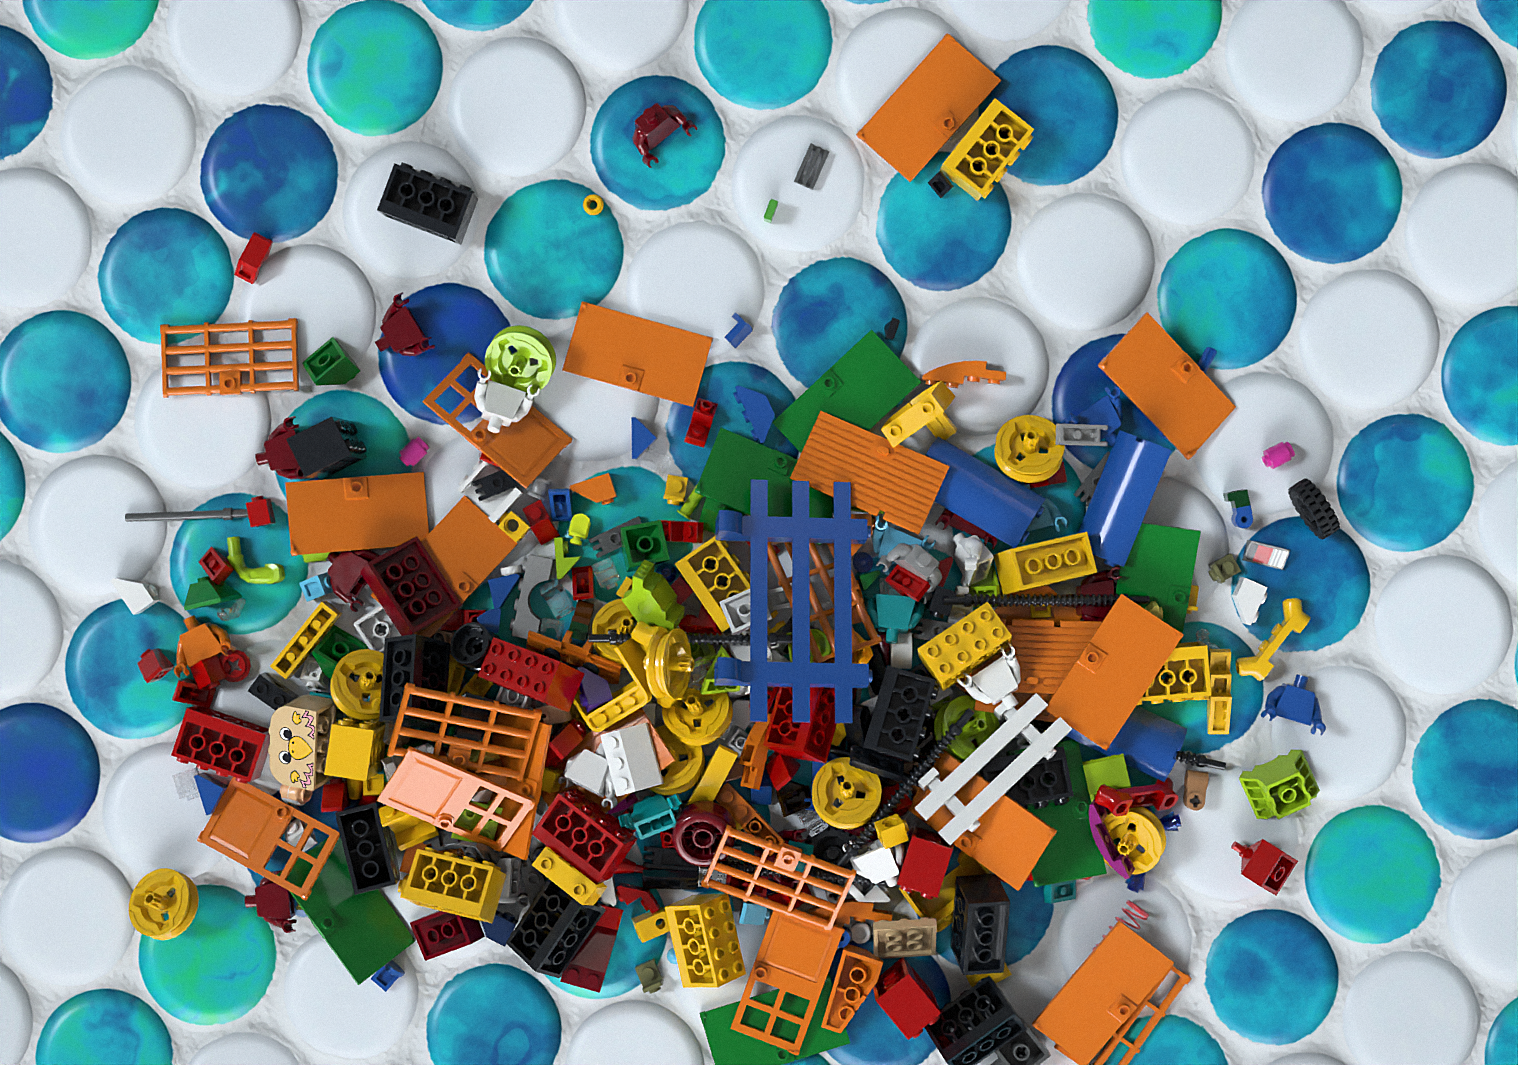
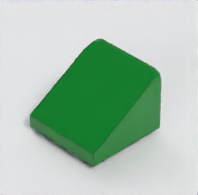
M879 570L859 576L863 591L880 575Z

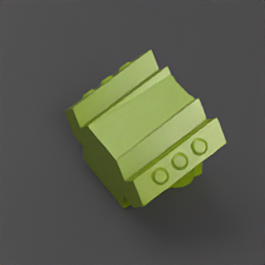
M644 560L633 575L632 589L626 591L624 598L621 600L637 622L643 621L650 626H662L671 631L677 628L684 617L685 606L677 603V595L664 576L654 572L655 564Z
M1290 750L1288 755H1278L1277 758L1263 765H1255L1252 771H1243L1239 777L1257 819H1269L1273 816L1281 819L1311 805L1310 800L1315 798L1320 791L1302 750Z

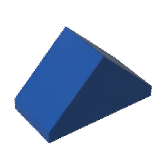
M631 417L632 459H638L657 438L636 417Z
M548 489L552 521H571L573 517L572 490Z
M520 573L488 580L494 609H501L522 577Z
M765 763L760 790L751 788V804L771 805L772 781L766 769L767 763Z
M203 772L195 775L194 778L205 813L210 815L214 812L228 785Z

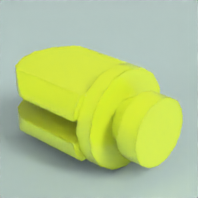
M576 514L572 517L568 535L573 537V539H570L569 543L581 546V539L586 540L588 537L591 522L586 515Z

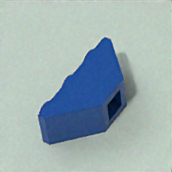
M738 385L735 387L737 392H734L733 395L738 404H743L745 411H742L746 423L751 422L754 428L750 431L755 442L759 440L760 444H763L775 414L766 395Z

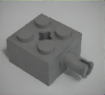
M1020 1018L1027 1029L995 1051L998 1059L990 1065H1040L1051 1055L1023 1018ZM1023 1047L1024 1050L1020 1052L1019 1050H1017V1048Z

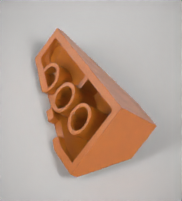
M850 944L844 947L821 1025L822 1028L842 1033L878 982L883 960L866 949Z

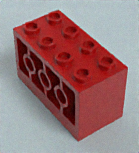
M493 637L478 677L569 713L585 673L558 660Z
M779 687L763 746L785 757L826 763L837 725L835 723V688L810 687V723L792 722V687Z
M195 705L186 709L171 756L177 757L176 760L185 764L191 762L197 764L196 767L199 769H212L219 776L228 777L230 775L236 777V781L247 784L261 776L270 745L269 728L207 707Z
M570 789L558 793L531 833L596 885L613 876L638 839L633 835L634 832L631 829L621 828L614 816L604 813L600 805L593 801L590 802L585 798V794L578 789Z
M915 826L897 881L900 889L911 893L913 890L921 892L920 896L927 899L938 898L954 844L949 845L939 834Z
M901 957L879 976L878 982L873 988L875 1000L908 1040L912 1037L917 1038L927 1024L932 1025L940 1018L941 1011L935 994L904 957Z

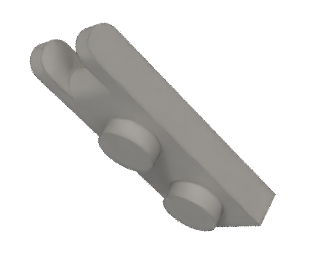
M1056 424L1055 445L1108 446V442H1100L1101 430H1108V425Z

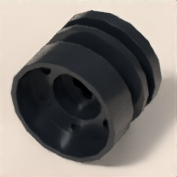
M476 622L466 623L454 633L451 639V654L457 662L473 672L479 673L493 637L502 639L482 624Z

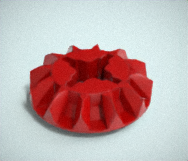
M237 649L235 651L228 650V656L222 654L219 658L227 676L225 680L229 682L242 681L249 675L251 668L250 658L243 651ZM239 659L238 666L242 670L235 669L231 672L232 665L229 662H235Z

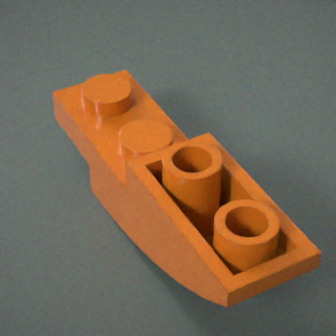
M962 361L933 369L922 375L921 381H925V385L930 386L942 381L949 388H958V385L964 383V377H967V381L979 382L980 379H986L989 384H1000V381L1006 380V372L986 370L987 361Z
M770 708L768 712L767 722L754 723L745 741L739 760L740 765H745L740 786L760 790L768 750H771L763 746L773 708Z
M729 782L719 790L715 800L731 813L746 833L767 841L769 839L773 840V843L779 845L785 842L768 821ZM769 851L768 855L771 856L774 852Z
M855 898L844 899L833 925L844 926V924H849L850 916L854 917L853 919L856 921L865 922L866 919L878 922L880 920L892 921L893 915L891 911L873 908V902H858ZM815 906L809 909L808 913L829 920L832 911Z

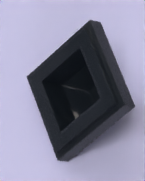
M941 170L928 182L940 198L954 187Z

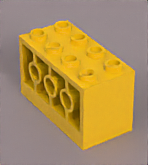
M995 98L944 161L940 170L977 201L981 197L985 199L994 188L992 183L994 181L998 183L1008 170L1005 168L1008 164L1011 167L1021 154L1018 150L1020 148L1024 150L1033 139L1031 133L1034 129ZM990 150L992 155L987 154V151ZM974 167H978L980 170L975 171Z
M1087 532L1021 546L993 555L1003 595L1097 573Z
M714 536L676 562L675 565L721 632H724L730 626L719 602L731 597V593L736 595L750 589V575L746 570L741 571L738 566L741 562L734 553L730 555L726 549L729 547L728 543L715 540ZM708 558L716 561L715 569L706 567ZM719 576L728 578L726 581L727 586L718 584Z
M986 602L917 650L920 660L936 680L941 690L945 691L957 682V678L960 680L964 678L965 675L963 673L970 674L1001 653V647L1004 650L1010 647L1009 643L1012 645V635L990 604Z
M1201 641L1178 643L1137 705H1142V701H1151L1152 704L1164 703V699H1172V702H1182L1188 697H1192L1193 700H1205L1206 696H1211L1207 645ZM1187 670L1189 672L1188 675L1183 677L1182 674ZM1163 673H1168V676L1165 679L1161 678V675H1163Z
M347 716L333 723L324 775L367 781L380 773L383 768L381 760L384 759L386 747L383 741L385 722H380L379 718L374 720H358Z
M425 847V850L417 849L402 898L418 906L493 923L506 874L500 871V867L494 866V863L488 861L480 863L466 856H463L462 859L456 857L453 853L444 852L442 854L435 849Z
M727 893L691 895L665 906L683 988L720 987L746 974Z

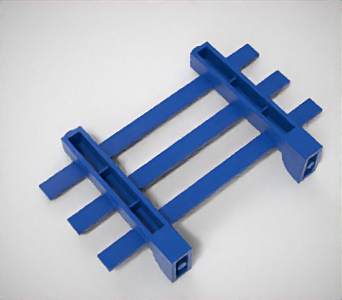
M756 479L750 480V516H743L739 512L719 510L715 520V540L750 541V661L718 657L714 664V685L750 686V722H767V686L792 687V722L810 723V687L835 688V723H853L852 688H867L869 683H872L873 673L872 670H869V664L852 663L851 544H865L868 538L871 537V526H867V519H851V482L833 483L834 518H809V481H792V517H769L768 480ZM768 542H792V662H767ZM809 543H834L835 663H810Z

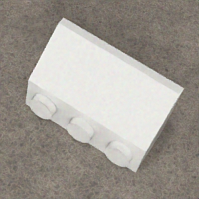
M648 723L600 735L616 796L664 784Z

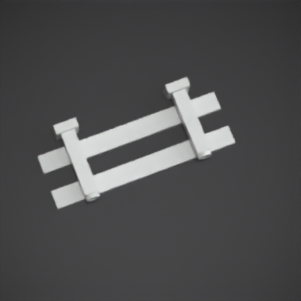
M1037 693L1018 711L1014 707L1008 710L1003 702L994 709V715L999 720L1004 717L1007 721L945 780L941 782L938 779L940 777L939 772L933 767L918 781L919 786L924 791L927 789L931 791L915 807V810L926 821L943 805L955 816L938 832L949 845L967 829L971 832L975 831L981 824L978 819L1043 757L1049 760L1057 752L1054 746L1072 730L1061 717L1042 734L1030 724L1048 706ZM1020 733L1031 745L967 806H964L954 794Z

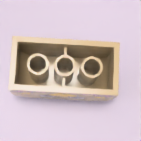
M302 695L278 708L273 713L269 727V766L272 775L281 784L314 791L334 778V776L324 775L331 726L336 722V704L333 699L314 695Z

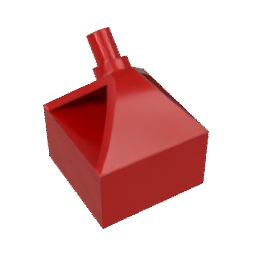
M1264 839L1249 847L1247 845L1243 846L1236 841L1231 846L1242 857L1241 875L1277 896L1298 860Z

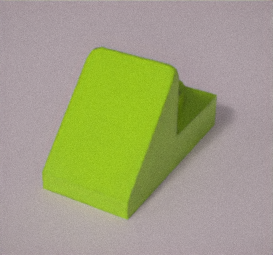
M564 537L554 538L557 579H563L582 558V556L566 558V554L569 553L568 541H564Z

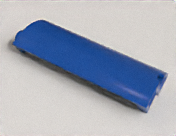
M1119 430L1078 530V533H1088L1093 555L1105 559L1104 563L1112 567H1116V564L1124 567L1172 451Z
M937 437L925 455L950 466L934 502L1013 548H1017L1020 542L1024 544L1030 534L1027 532L1030 524L1035 517L1039 519L1045 509L1042 507L1045 498L942 438Z
M1136 705L1107 750L1102 749V747L1073 728L1066 736L1107 756L1124 754L1126 765L1165 782L1176 762L1177 753L1183 746L1187 729Z

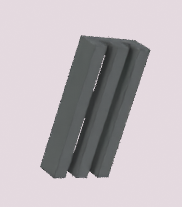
M810 143L794 182L813 190L829 151ZM812 150L816 151L815 155L811 161V164L804 177V180L802 181L800 180V177L804 171V168L807 164V161L811 155ZM821 153L823 154V157L820 161V164L817 168V171L813 177L811 184L807 183V181L811 175V172L818 159V156Z

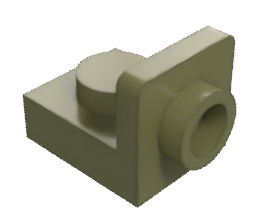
M1231 553L1208 565L1210 568L1208 573L1211 579L1221 584L1226 579L1241 572Z
M654 958L635 966L644 993L649 991L651 994L661 989L660 986L663 985L664 980Z

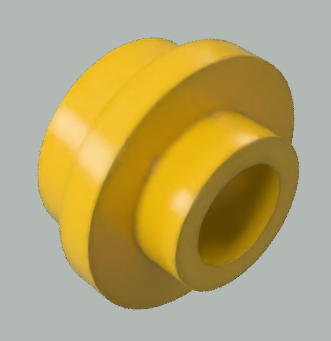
M592 194L584 199L583 208L586 213L598 215L602 212L604 203L600 196ZM591 202L597 203L595 209L590 208Z

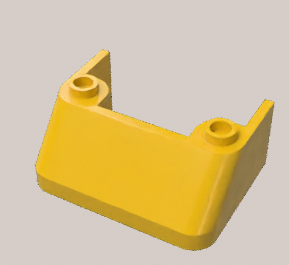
M632 638L615 648V651L634 681L612 694L613 700L588 713L585 706L582 707L580 703V688L577 691L573 703L589 728L594 732H601L643 707L652 699V693L647 682L646 669L643 666L646 654L640 644Z
M963 851L960 852L957 860L960 865L944 877L938 898L927 899L920 896L921 892L913 890L912 893H908L899 888L920 918H936L937 932L945 929L953 921L956 876L993 874L989 869Z

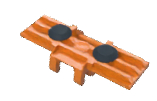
M529 630L526 649L558 661L583 667L607 680L608 683H619L622 665L594 655V647H592L594 642H588L587 640L581 648L571 644L572 631L567 630L562 642Z

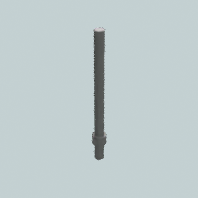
M223 508V510L127 513L125 514V521L216 518L233 520L234 518L248 517L247 509L233 510V508Z

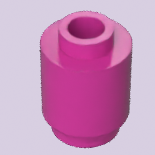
M418 436L416 439L413 438L399 451L401 454L399 458L406 466L410 464L415 466L428 453L427 450L430 447Z
M1280 442L1264 450L1262 460L1266 467L1270 466V468L1275 469L1290 461L1295 456V453L1289 442Z

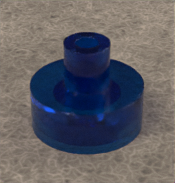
M866 552L857 553L852 561L853 567L858 572H868L873 566V558Z

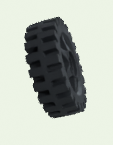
M1304 478L1288 489L1292 504L1296 507L1295 510L1300 514L1301 519L1304 520L1306 526H1309L1314 535L1323 540L1339 530L1340 523L1334 514V510L1314 483Z
M826 823L813 829L807 836L808 840L804 844L814 845L813 855H815V858L835 864L845 853L842 848L843 845L846 843L850 844V840H856L857 838L851 833ZM829 850H837L838 856L835 859L828 858L827 852ZM850 860L843 867L849 870L854 869ZM812 866V867H811V870H814L815 868H817V870L820 871V868H818V867H815V866ZM828 880V882L833 883V884H836V885H837V884H839V885L844 884L843 881H840V882L838 883L837 880H834V882H831V880Z

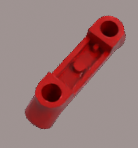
M1167 777L1165 782L1157 779L1154 785L1115 789L1102 784L1094 800L1096 804L1108 808L1114 816H1125L1131 808L1154 806L1158 811L1170 809L1178 801V795L1173 791V781Z

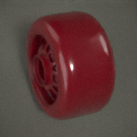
M706 800L693 802L687 805L676 819L672 833L674 848L686 862L699 867H709L727 824L737 830L735 820L724 806L716 802ZM728 836L724 845L733 848L736 838ZM720 853L717 862L721 863L729 855Z

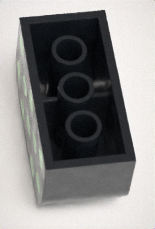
M378 801L335 812L355 895L395 885L400 880L399 866L389 826L383 827L381 824L378 809L383 804Z

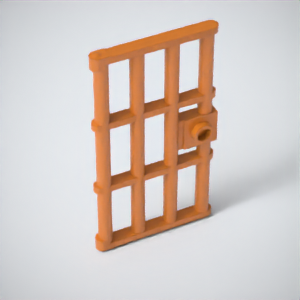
M288 318V320L254 322L253 320H248V322L210 324L209 322H204L202 325H160L163 397L168 398L171 395L191 394L211 396L212 393H220L222 396L242 395V392H251L252 394L256 393V391L292 389L299 391L297 318ZM291 328L292 340L255 342L254 330ZM248 331L249 343L211 344L210 332ZM204 333V345L168 347V334ZM292 349V361L255 363V350ZM249 351V363L211 365V353ZM205 353V365L168 367V355ZM293 369V381L256 383V371ZM250 371V383L242 384L241 372ZM205 373L206 386L169 387V375ZM211 373H219V385H212Z
M768 542V556L779 579L778 584L782 586L792 608V587L790 585L792 583V576L787 578L773 545L781 542ZM784 542L792 560V542ZM809 543V552L816 566L815 569L809 570V577L820 574L834 605V576L830 578L827 572L834 569V562L824 565L815 543ZM827 543L834 558V543ZM851 570L852 608L856 607L871 639L860 643L852 627L853 653L881 643L882 638L878 637L863 604L864 599L858 593L859 585ZM810 582V602L816 613L810 616V622L819 620L833 653L822 657L811 630L810 650L814 663H825L835 659L834 633L827 619V616L834 614V608L823 611Z
M406 683L387 756H405L406 748L395 747L398 735L436 742L433 754H427L464 770L469 769L474 770L475 773L496 774L522 781L542 710H529L499 704V701L490 702L455 695V692L445 693ZM412 694L446 701L445 712L439 713L407 706L409 696ZM453 703L491 710L488 722L450 715ZM497 712L533 719L530 731L494 724ZM404 714L442 722L439 733L402 727ZM447 724L485 730L483 741L478 742L445 735ZM491 732L527 739L525 749L519 750L488 744ZM442 743L450 745L447 756L439 755ZM472 749L480 750L477 762L469 761ZM490 752L521 758L519 770L483 764L485 753Z
M727 824L707 873L701 881V886L707 889L710 887L741 898L744 902L749 901L785 914L784 916H792L812 923L830 932L857 870H849L815 858V855L811 854L809 856L804 854L800 848L783 842L782 845L773 843V840H764L731 828V825ZM731 836L764 848L761 858L724 845L727 837ZM769 851L778 853L774 862L766 860ZM720 853L757 865L754 874L717 862ZM798 861L806 863L803 873L795 870ZM815 866L848 879L844 887L808 875L811 867ZM762 867L799 880L796 889L759 877ZM713 870L750 882L747 890L744 891L710 879ZM804 882L839 894L837 903L835 904L801 892ZM754 885L762 886L792 898L788 906L752 894ZM798 899L832 911L829 920L797 910L793 908L796 900Z
M1172 965L1141 1001L1137 1009L1112 1035L1113 1037L1093 1065H1103L1120 1041L1130 1048L1118 1065H1128L1135 1054L1141 1051L1140 1047L1159 1020L1165 1017V1012L1184 985H1188L1192 979L1190 975L1181 972ZM1170 970H1172L1180 978L1160 1006L1156 1007L1149 1000ZM1145 1005H1147L1155 1013L1132 1044L1123 1036ZM1057 1043L1055 1044L1054 1048L1078 1065H1085Z

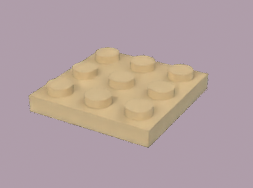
M923 917L916 920L904 918L899 921L880 920L873 922V954L880 959L936 955V918Z

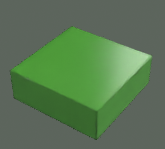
M774 199L769 201L764 214L765 222H772L778 201Z

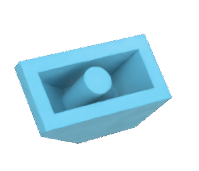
M743 901L739 923L763 925L765 919L769 920L771 909L749 901Z

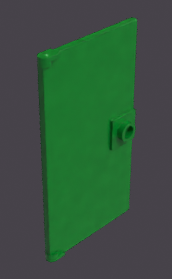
M871 329L772 423L802 453L820 411L869 431L918 386L921 381Z
M720 428L695 488V493L750 516V480H768V516L792 517V481L795 480L790 479L798 460L724 428ZM809 487V518H831L834 512V497Z
M1142 522L1124 567L1120 565L1121 569H1119L1118 577H1123L1117 580L1115 594L1119 596L1122 593H1127L1129 596H1149L1150 602L1156 601L1158 606L1162 607L1163 619L1161 620L1183 634L1201 531ZM1149 604L1138 605L1145 609Z
M1075 740L1058 742L1054 746V748L1064 746L1074 796L1064 805L1055 806L1053 802L1048 803L1049 805L1046 808L1034 809V806H1030L1027 809L1057 830L1031 871L1034 887L1037 888L1107 874L1103 855L1095 843L1090 828L1089 807L1092 802L1082 764L1079 743ZM1027 748L1008 751L1006 756L1021 754ZM1045 777L1043 782L1049 785L1051 780ZM1024 780L1022 785L1028 789L1030 783Z
M340 837L315 881L308 899L305 901L290 891L357 985L363 983L416 941L378 889L355 895ZM328 838L308 851L307 854L317 859ZM302 858L297 859L286 880L301 888L313 864Z
M829 972L802 1042L799 1055L789 1053L788 1050L730 1029L740 1001L700 1012V1018L715 1065H783L850 1044L846 1027L841 1034L821 1027L833 987ZM780 989L750 998L774 1007ZM785 992L780 1010L804 1018L810 1000ZM746 1005L740 1023L765 1031L771 1014ZM777 1016L770 1034L795 1043L801 1025Z

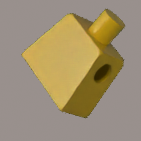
M663 907L653 914L647 912L631 918L638 938L642 943L670 931L666 911ZM662 919L661 924L656 925V921Z

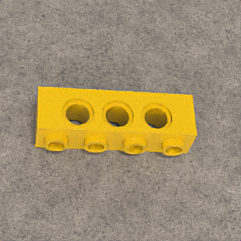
M322 601L270 667L283 678H292L343 613L328 601Z

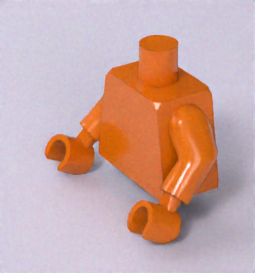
M195 615L183 620L188 631L179 636L180 640L177 645L174 673L178 678H180L182 671L188 676L190 672L186 668L187 665L190 668L200 660L220 653L228 656L227 650L229 648L235 651L236 647L231 644L227 631L210 622L199 625Z

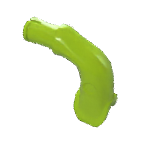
M240 537L227 538L229 552L227 560L241 579L253 584H274L285 579L284 567L280 564H265V567L254 569L246 567L244 555H241Z

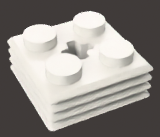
M382 605L353 624L368 648L384 653L385 638L401 636ZM380 624L387 627L385 630L386 634L378 632Z

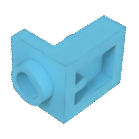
M328 572L299 583L307 602L333 592L330 582L331 577Z

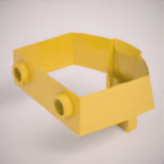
M940 381L898 410L887 420L881 430L893 448L924 425L928 427L936 438L940 437L946 440L957 432V428L944 412L956 396Z
M545 847L532 864V866L581 905H595L607 888L603 882L597 885L549 847Z

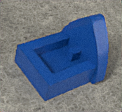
M735 312L731 317L737 324L724 338L736 349L753 329Z
M490 609L479 615L477 621L491 632L498 633L501 609Z
M391 960L371 977V980L386 992L405 972L397 963Z

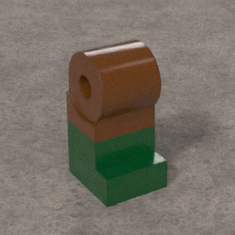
M578 600L568 629L573 632L571 638L586 641L595 604Z

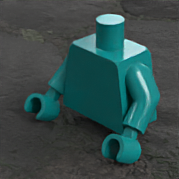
M874 593V597L868 598L867 594H864V603L872 624L878 626V631L886 632L885 642L889 644H897L899 633L907 634L908 629H913L921 620L928 605V601L926 604L915 602V600L907 596Z
M678 793L666 798V800L661 794L645 796L643 801L633 805V813L631 815L627 813L618 816L621 828L626 827L631 830H637L640 840L670 829L676 824L673 814L679 812L682 801Z

